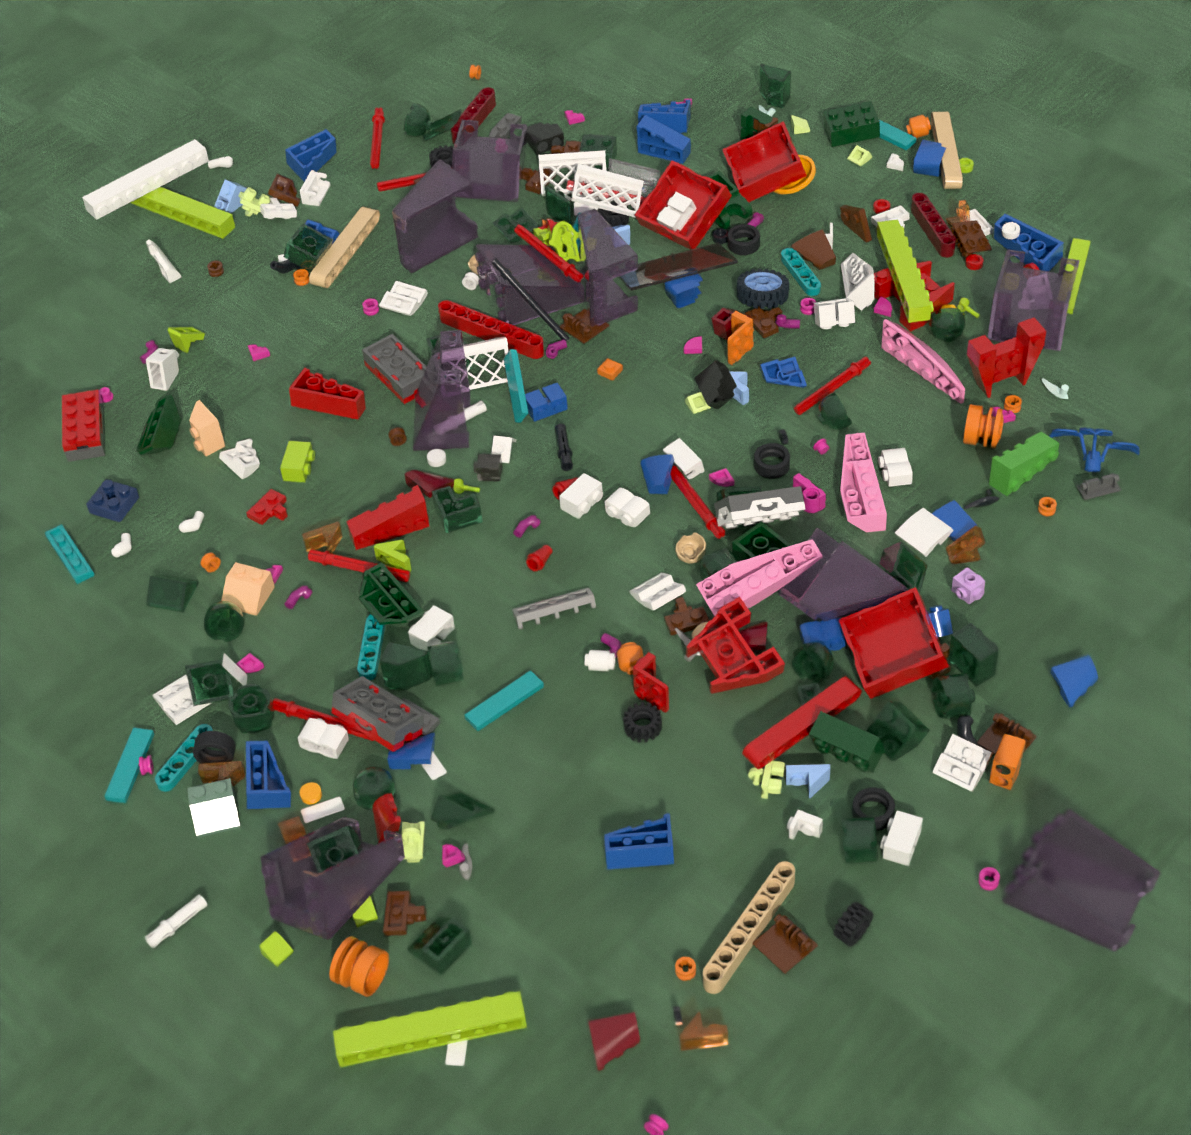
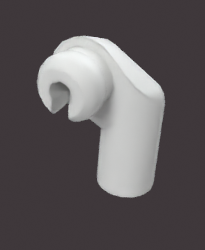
M230 156L208 162L210 169L216 167L229 168L233 165V159Z
M196 511L193 519L180 523L179 530L182 533L197 531L201 526L204 513Z
M129 533L121 535V542L116 544L111 550L114 557L123 556L131 551V535Z

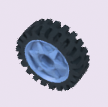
M760 268L757 271L755 269H752L750 272L745 271V274L742 273L738 277L736 296L741 303H747L749 307L752 305L753 308H758L759 306L761 309H765V307L770 309L772 306L778 307V305H783L788 299L789 279L784 274L782 275L781 272L776 273V270L769 271V269H765L762 271Z

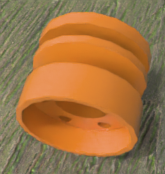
M970 404L963 444L976 445L979 437L983 438V447H987L988 439H992L991 448L996 449L1003 430V409L998 408L995 417L992 416L993 407H990L987 415H983V406Z
M353 936L347 937L338 947L332 959L329 972L330 980L345 988L351 987V990L369 997L377 991L386 975L389 954L376 946H368L366 942L360 941Z

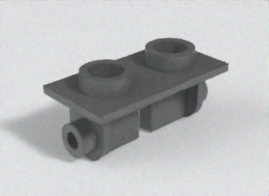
M1114 473L1102 476L1101 479L1083 480V483L1076 485L1084 500L1121 491L1117 484L1120 481L1119 475Z

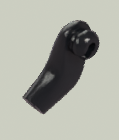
M298 257L283 262L272 261L270 263L271 269L282 274L288 273L293 269H301L303 266L302 261Z
M970 715L960 716L957 720L958 737L979 746L971 730V725L974 723L973 718Z

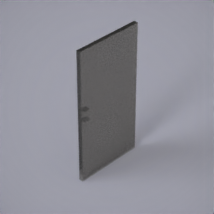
M720 243L677 254L672 253L669 256L664 255L662 258L615 269L614 271L631 291L737 264L738 260Z

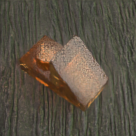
M966 200L959 201V208L956 209L957 216L946 218L950 228L953 227L952 223L970 221V207Z
M339 521L302 534L307 552L311 549L316 550L326 546L327 550L332 554L343 537Z
M975 525L946 547L952 564L981 560L978 549L986 542L980 527Z
M242 761L202 763L198 767L202 783H212L230 778L234 787L245 777Z
M299 816L278 823L292 862L313 854Z
M700 1012L696 1014L680 1034L681 1051L728 1045L727 1025L713 1024L703 1028Z

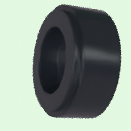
M723 228L714 230L712 233L713 242L716 244L727 243L729 231Z

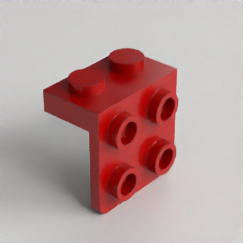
M648 652L633 667L634 693L638 698L646 700L652 706L655 705L657 710H662L666 713L669 710V688L665 683L656 678V656Z

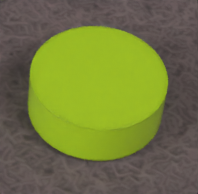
M959 159L962 173H969L973 170L974 162L971 159Z

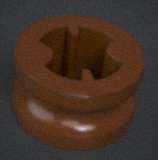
M211 261L207 265L209 275L212 277H219L224 273L223 265L220 261Z
M399 427L393 428L388 434L390 442L394 446L403 445L407 440L405 431Z

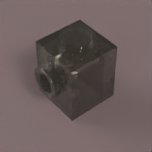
M479 454L477 462H474V473H477L478 481H501L503 470L501 455Z

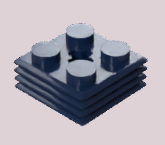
M106 479L86 503L88 511L91 514L121 522L140 497L138 496V491H136L137 488Z

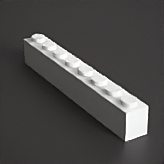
M193 140L82 197L86 211L97 220L209 162L206 148L198 141Z

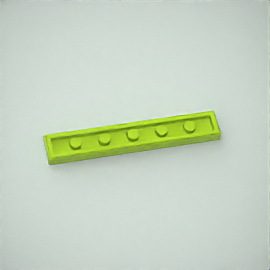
M1073 238L1055 305L1056 312L1073 314L1091 241Z

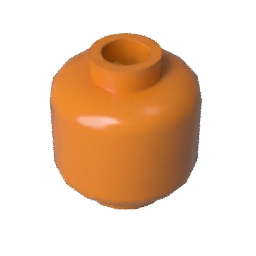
M923 114L910 118L909 125H906L908 134H912L916 138L929 134V130H932L929 118Z
M634 642L621 645L616 653L620 670L627 672L629 675H633V667L636 665V662L641 657H644L642 647Z

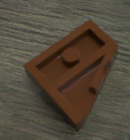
M277 174L268 195L297 207L299 205L300 199L296 197L297 191L294 188L293 180Z
M848 205L840 207L843 223L864 242L871 241L872 237L865 209Z

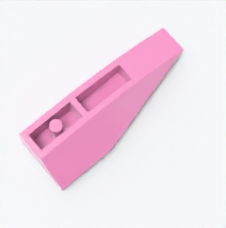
M885 319L883 321L881 348L921 375L925 380L931 382L938 389L948 394L952 399L962 404L964 402L965 388L949 365L926 343L900 325Z
M865 433L847 434L845 436L840 489L847 521L865 532L886 530L887 513Z
M812 539L733 563L696 585L714 617L722 606L738 597L743 600L749 609L794 580L819 561L823 555Z

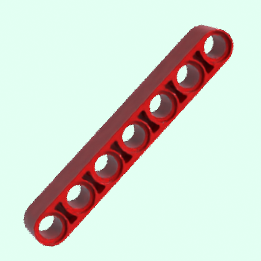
M446 300L438 304L440 321L445 325L484 340L505 336L509 350H517V353L533 359H539L544 356L543 338L540 335L452 301Z
M847 676L842 677L751 741L744 748L742 755L758 770L763 768L808 736L820 711L834 717L854 703L860 697L862 690Z

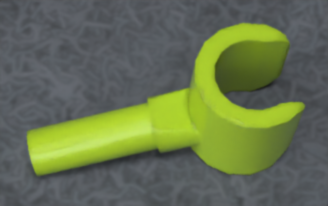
M964 297L961 298L957 306L960 312L967 311L978 318L980 314L969 307V300Z
M462 479L454 480L453 487L455 493L461 494L464 491L480 493V488L464 485Z

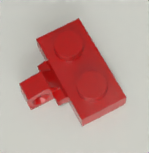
M270 489L246 512L247 517L261 525L273 516L284 521L288 517L286 508L282 506L287 501L286 496Z

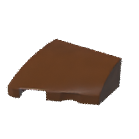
M823 229L805 236L791 245L793 250L801 253L803 258L812 262L813 266L818 270L836 264V256Z

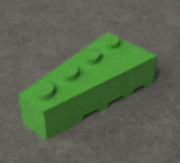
M1039 432L1026 439L1023 445L1020 443L1015 445L1014 450L1004 451L1002 453L1003 456H994L992 458L989 485L1005 496H1008L1013 491L1016 492L1023 483L1030 481L1033 475L1038 471L1041 472L1048 463L1057 459L1059 455V442L1045 433Z

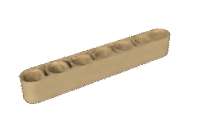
M932 112L931 127L934 142L942 143L941 146L946 147L939 167L943 188L961 189L962 172L949 112Z
M367 207L359 209L312 270L309 278L310 284L323 288L330 287L379 222L380 212L378 210Z
M785 861L775 866L704 967L703 987L705 991L717 994L723 990L752 948V943L759 938L794 887L795 867L793 864ZM715 977V978H718V979H717V980H710L709 978Z

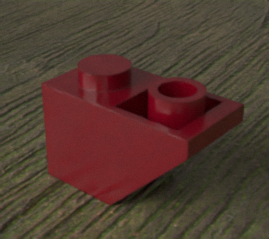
M722 308L711 318L714 334L728 340L732 335L731 314L738 310Z

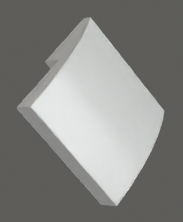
M396 281L391 291H386L379 306L411 316L423 303L428 292L426 289Z
M922 508L912 515L895 534L920 554L927 557L937 544L941 545L954 530Z
M660 573L629 592L639 603L654 611L685 593L686 589L683 584L674 582L671 575Z
M189 674L184 675L153 694L155 701L175 725L211 704L210 698L199 688L197 682Z
M952 734L944 753H941L932 773L973 792L987 768L993 753Z

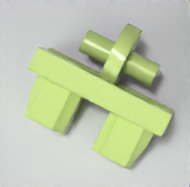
M250 187L244 193L240 191L238 195L240 203L243 204L242 209L246 210L245 215L248 217L261 212L260 204L270 203V197L262 194L259 200L256 199L257 193Z
M773 760L765 766V769L761 768L758 770L754 767L749 770L748 777L753 780L754 785H759L762 782L761 798L768 799L769 793H781L782 780L773 779L772 775L784 777L785 763Z
M424 821L418 823L402 822L400 858L407 859L408 863L420 862V859H423Z

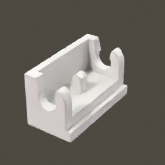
M311 170L300 189L302 204L320 206L331 186L330 182L320 179L326 178V174Z
M680 438L663 449L666 455L673 454L674 463L685 475L688 474V479H692L698 474L705 472L701 459Z

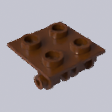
M977 220L952 223L951 232L955 236L956 243H959L957 246L960 248L963 257L966 258L971 253L992 250Z
M584 309L574 317L570 313L564 314V323L559 327L585 344L610 325Z
M996 713L993 717V724L977 743L995 755L1003 735L1008 734L1025 740V752L1037 736L1032 733V730L1022 727L1020 723L1015 724V720L1010 721L1004 714Z
M778 914L774 919L776 924L752 944L786 974L817 948L818 945L788 917Z

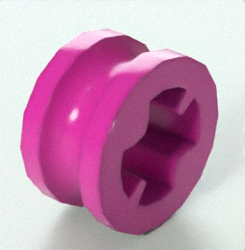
M813 298L802 299L800 302L801 313L805 315L814 314V303L816 301Z
M367 299L363 302V311L366 315L372 316L379 312L377 300Z
M148 755L147 758L139 757L142 776L146 775L147 772L153 774L154 766L151 755Z
M992 867L983 868L979 873L978 879L980 887L988 891L995 890L999 885L1000 874Z
M651 1114L648 1118L649 1122L644 1124L645 1130L651 1135H664L663 1131H667L669 1128L668 1123L664 1119L654 1114Z

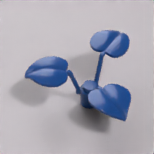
M1084 427L1080 428L1079 432L1071 429H1053L1049 434L1051 438L1058 436L1079 437L1083 451V461H1085L1084 471L1100 472L1101 462H1104L1108 449L1131 451L1138 456L1140 453V448L1134 443L1112 442L1105 444V449L1100 456V452L1096 451L1097 435H1113L1112 431L1106 429ZM1093 435L1092 451H1088L1087 454L1083 436Z

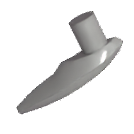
M675 628L677 634L683 640L685 646H687L691 639L678 628ZM697 652L688 658L685 654L684 658L690 662L696 655L699 656L701 654Z
M464 844L461 851L465 855V861L459 863V871L461 876L468 881L472 873V860L469 855L468 844Z

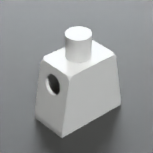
M158 348L146 358L151 388L167 391L179 372L177 361L179 353L176 350Z

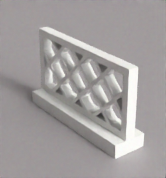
M605 151L539 155L541 195L572 194L573 191L563 189L561 185L565 181L568 182L570 180L568 177L572 173L575 174L578 164L590 167L602 165V170L606 171ZM563 167H567L570 170L566 176L559 172ZM550 168L554 172L548 177L543 173V169ZM556 174L563 178L558 184L552 180ZM548 182L555 186L552 190L545 191L544 189Z
M578 164L574 175L571 201L635 217V213L639 209L644 181ZM584 181L587 185L582 186L579 182ZM596 186L602 187L604 189L598 190ZM591 188L595 193L589 194L586 189ZM612 190L619 191L620 193L615 195ZM582 192L586 197H578L576 194ZM607 192L611 197L606 199L603 193ZM628 193H629V194H633V195H637V196H636L635 198L631 199V197L628 195ZM598 196L602 201L598 202L593 198ZM622 196L627 200L624 203L619 199ZM614 200L618 206H613L610 202ZM631 205L635 211L629 210L626 206Z
M504 336L433 351L442 394L447 395L508 382L507 378H500L496 375L502 366L505 367L504 359L502 362H499L493 358L497 350L504 349L505 356L509 352L507 338ZM483 353L489 357L484 366L475 361L478 355ZM463 357L471 360L466 370L457 365ZM491 359L500 364L494 373L486 368ZM449 361L453 364L448 374L441 370L440 362ZM473 363L482 368L477 377L468 372ZM455 367L464 371L459 381L450 376ZM484 370L492 374L488 382L478 379ZM466 373L475 378L469 386L461 383ZM448 377L457 382L455 387L450 390H446L444 384Z

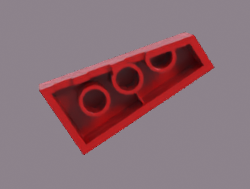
M307 368L302 370L289 387L291 406L351 419H359L366 409L364 391L347 384H337V380L332 378L327 380L319 373L312 374Z
M418 485L412 487L413 491L405 495L404 493L397 495V499L389 503L383 502L379 504L376 510L372 512L368 510L346 521L350 538L356 550L430 527L426 502Z

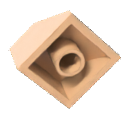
M198 400L189 420L191 425L190 433L195 438L193 444L196 450L208 456L225 447V443L217 418Z
M235 562L226 576L221 606L257 616L275 588L271 572Z

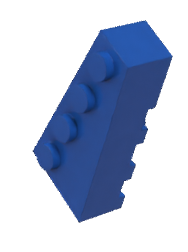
M1004 214L994 224V239L1025 265L1035 263L1039 268L1040 276L1046 275L1063 257L1064 242L1007 214ZM1008 222L1017 223L1020 227L1019 236L1015 239L1004 238L1002 236L1004 224Z

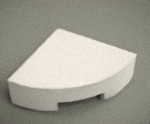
M892 153L887 162V168L903 171L904 162L898 155Z

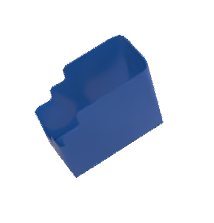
M922 139L914 158L913 173L939 177L941 174L940 162L946 147H942V143Z
M695 269L664 280L666 295L677 308L695 303L694 299L698 298V294H701L697 286H700L699 283L700 281L703 282V279Z

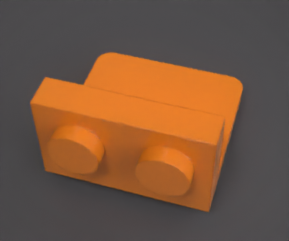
M738 311L731 314L732 335L727 340L728 364L730 365L739 361L754 345L753 319Z

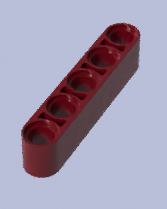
M483 88L452 125L451 135L454 145H464L495 108L496 98L493 88Z
M915 193L912 195L911 213L939 255L944 258L952 257L955 252V236L927 195Z

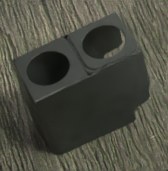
M540 122L524 128L525 140L536 155L550 151L552 146H564V133L558 124L550 125L549 123L543 124Z
M715 360L695 377V381L707 405L720 409L734 396L733 390L737 385L724 363Z

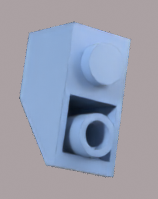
M224 180L214 207L231 214L243 205L240 203L238 195L240 191L244 193L247 188L238 183Z

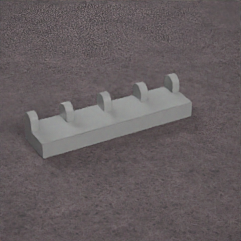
M589 588L518 607L512 609V612L520 630L523 629L522 622L534 619L537 625L540 624L539 617L554 613L555 619L560 618V611L573 608L576 614L579 613L578 606L590 603L593 609L596 608V603L592 591Z

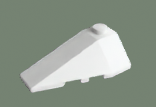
M852 253L841 263L846 298L853 300L854 305L862 311L865 307L870 306L874 299L873 267Z

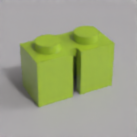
M288 442L280 467L283 481L306 482L307 475L311 473V463L315 460V450H312L311 442Z

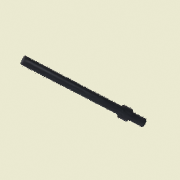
M497 258L494 259L491 263L501 273L500 276L515 288L561 340L567 341L569 339L567 334L511 275L512 272L505 268Z

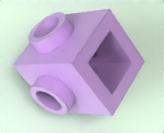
M967 567L953 577L951 591L958 598L971 604L984 595L985 580Z

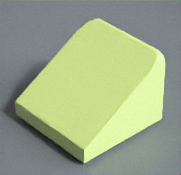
M791 115V127L794 134L810 132L807 120Z
M856 145L847 159L861 167L872 158V155L869 151Z
M701 392L688 396L685 399L687 406L693 414L711 408L707 405Z

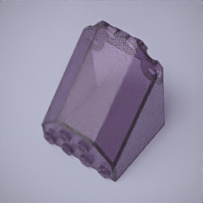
M816 528L808 541L813 539L823 557L794 580L779 589L778 595L814 620H817L819 617L823 621H828L856 613L865 608L877 606L909 589L843 541L838 543L825 532Z

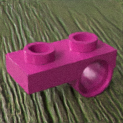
M800 473L793 477V487L801 486L805 504L804 511L816 513L825 508L826 494L824 491L816 487L808 478L803 477Z

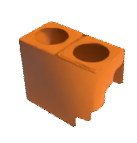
M1008 734L1003 735L993 759L989 783L1008 790L1012 789L1021 766L1026 744L1024 739ZM997 765L1009 768L1010 774H1002V770L997 768Z

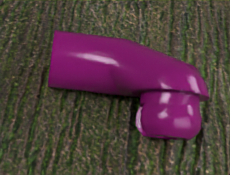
M756 212L752 216L753 219L747 224L757 227L763 223L764 216Z
M782 314L776 317V325L778 327L800 329V319H786V316Z
M563 339L549 344L546 356L554 359L559 350L567 348L566 341Z
M150 340L145 344L148 348L147 352L140 356L143 364H146V358L158 349V345L155 344L154 340Z
M530 515L519 522L513 534L521 538L530 525L533 528L538 527L541 523L540 519L536 518L537 516Z
M303 585L291 592L284 605L288 609H293L301 596L308 599L313 592L308 586Z
M604 633L601 637V642L611 647L610 653H615V658H617L616 653L620 649L621 642L613 636Z

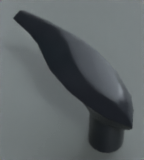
M987 489V496L964 507V510L988 506L997 502L1000 498L994 494L992 489Z

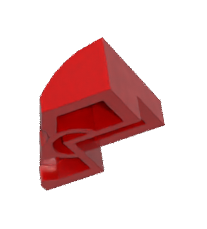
M392 793L379 797L372 805L378 844L387 843L389 833L399 831L401 818L397 816V806L394 803Z

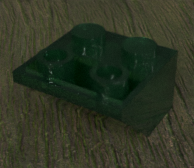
M888 701L866 730V732L880 737L885 750L884 754L893 762L918 747L930 731L903 703Z
M438 917L407 948V951L442 976L472 945L470 930L453 917Z

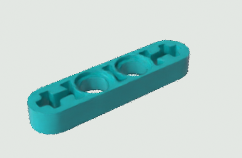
M792 248L783 249L781 252L782 263L807 295L817 296L821 291V283L796 250Z
M371 614L366 619L357 666L359 677L363 676L370 681L376 677L386 627L385 625H380ZM371 636L378 637L376 641H368V638ZM368 652L375 653L373 657L365 656V654Z
M201 724L197 726L156 774L155 782L160 791L172 790L197 761L193 753H187L186 750L194 747L197 735L202 732L213 731L210 725ZM177 762L184 763L181 768H173Z

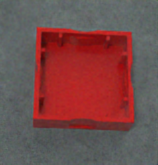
M784 121L761 131L753 137L741 140L722 149L739 193L748 202L807 176Z
M672 160L658 180L654 190L646 197L635 213V217L641 226L694 251L731 198V194L726 185L709 177L701 176L690 168ZM678 192L691 199L697 209L682 230L677 229L675 232L659 224L657 218L659 213L665 207H668L669 199Z
M916 587L893 596L877 606L865 608L839 619L847 644L853 652L855 666L863 688L870 699L949 667L923 599Z

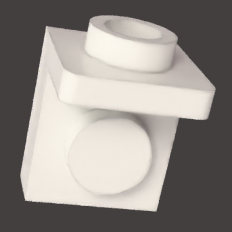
M798 810L795 817L791 816L787 824L789 838L794 839L798 830L808 836L819 838L823 829V819Z

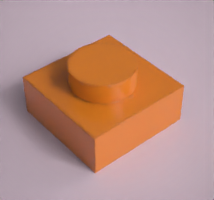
M607 358L597 369L598 375L613 381L623 370V365Z

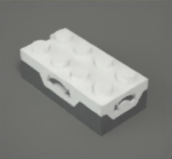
M801 486L728 496L714 503L718 527L725 526L726 529L735 528L741 524L750 526L760 521L763 523H770L775 519L785 521L791 519V517L799 516V512L805 510Z

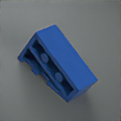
M691 99L686 100V103L676 104V101H671L670 105H661V103L640 105L638 124L646 115L678 133L687 132L691 118Z
M325 129L285 149L287 164L305 182L311 170L317 172L337 153L336 139Z
M246 741L247 809L291 807L290 789L284 781V776L279 770L277 760L268 741Z
M670 813L664 814L662 819L653 822L649 819L644 821V825L635 828L628 826L604 835L607 870L674 864Z

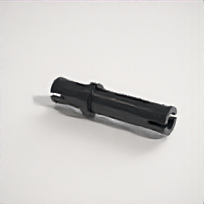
M557 424L555 426L559 449L557 455L561 461V469L570 471L573 468L571 458L573 453L569 447L566 425Z

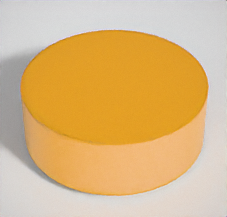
M306 783L300 789V797L305 804H315L322 798V791L317 783Z

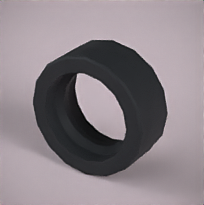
M740 224L729 230L727 237L728 248L734 254L750 255L759 249L760 232L756 227ZM741 237L752 239L748 242L736 241V239Z
M767 443L758 447L754 453V469L756 473L767 479H776L787 474L790 469V453L788 449L777 443ZM766 457H777L783 460V462L777 465H767L761 460Z
M219 731L202 732L195 739L193 756L198 762L206 766H226L234 758L235 741L231 736ZM208 747L221 749V751L211 750Z
M870 787L859 791L855 795L852 804V815L857 825L863 829L870 831L882 830L888 826L890 818L894 817V799L887 791L881 788ZM875 801L884 805L887 811L881 816L871 817L864 814L860 807L866 802Z

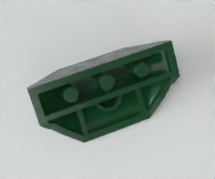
M171 394L157 400L156 406L144 426L136 449L140 455L160 453L173 447L175 436L179 431L181 418Z
M382 562L364 572L359 601L380 625L408 623L424 614V610Z

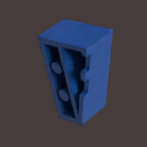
M644 115L637 125L638 153L669 161L673 160L682 164L691 153V139Z

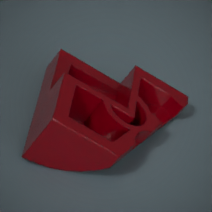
M411 470L404 474L406 484L410 488L418 485L421 492L429 498L440 491L446 493L454 488L455 479L419 470Z
M762 622L738 630L751 650H766L768 622Z
M635 1012L588 1021L598 1071L605 1068L604 1065L615 1057L618 1059L624 1055L627 1049L633 1048L640 1043Z

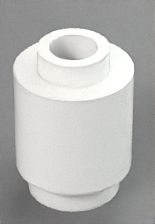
M590 650L589 654H585V666H588V669L591 671L609 672V670H614L615 653L603 650Z

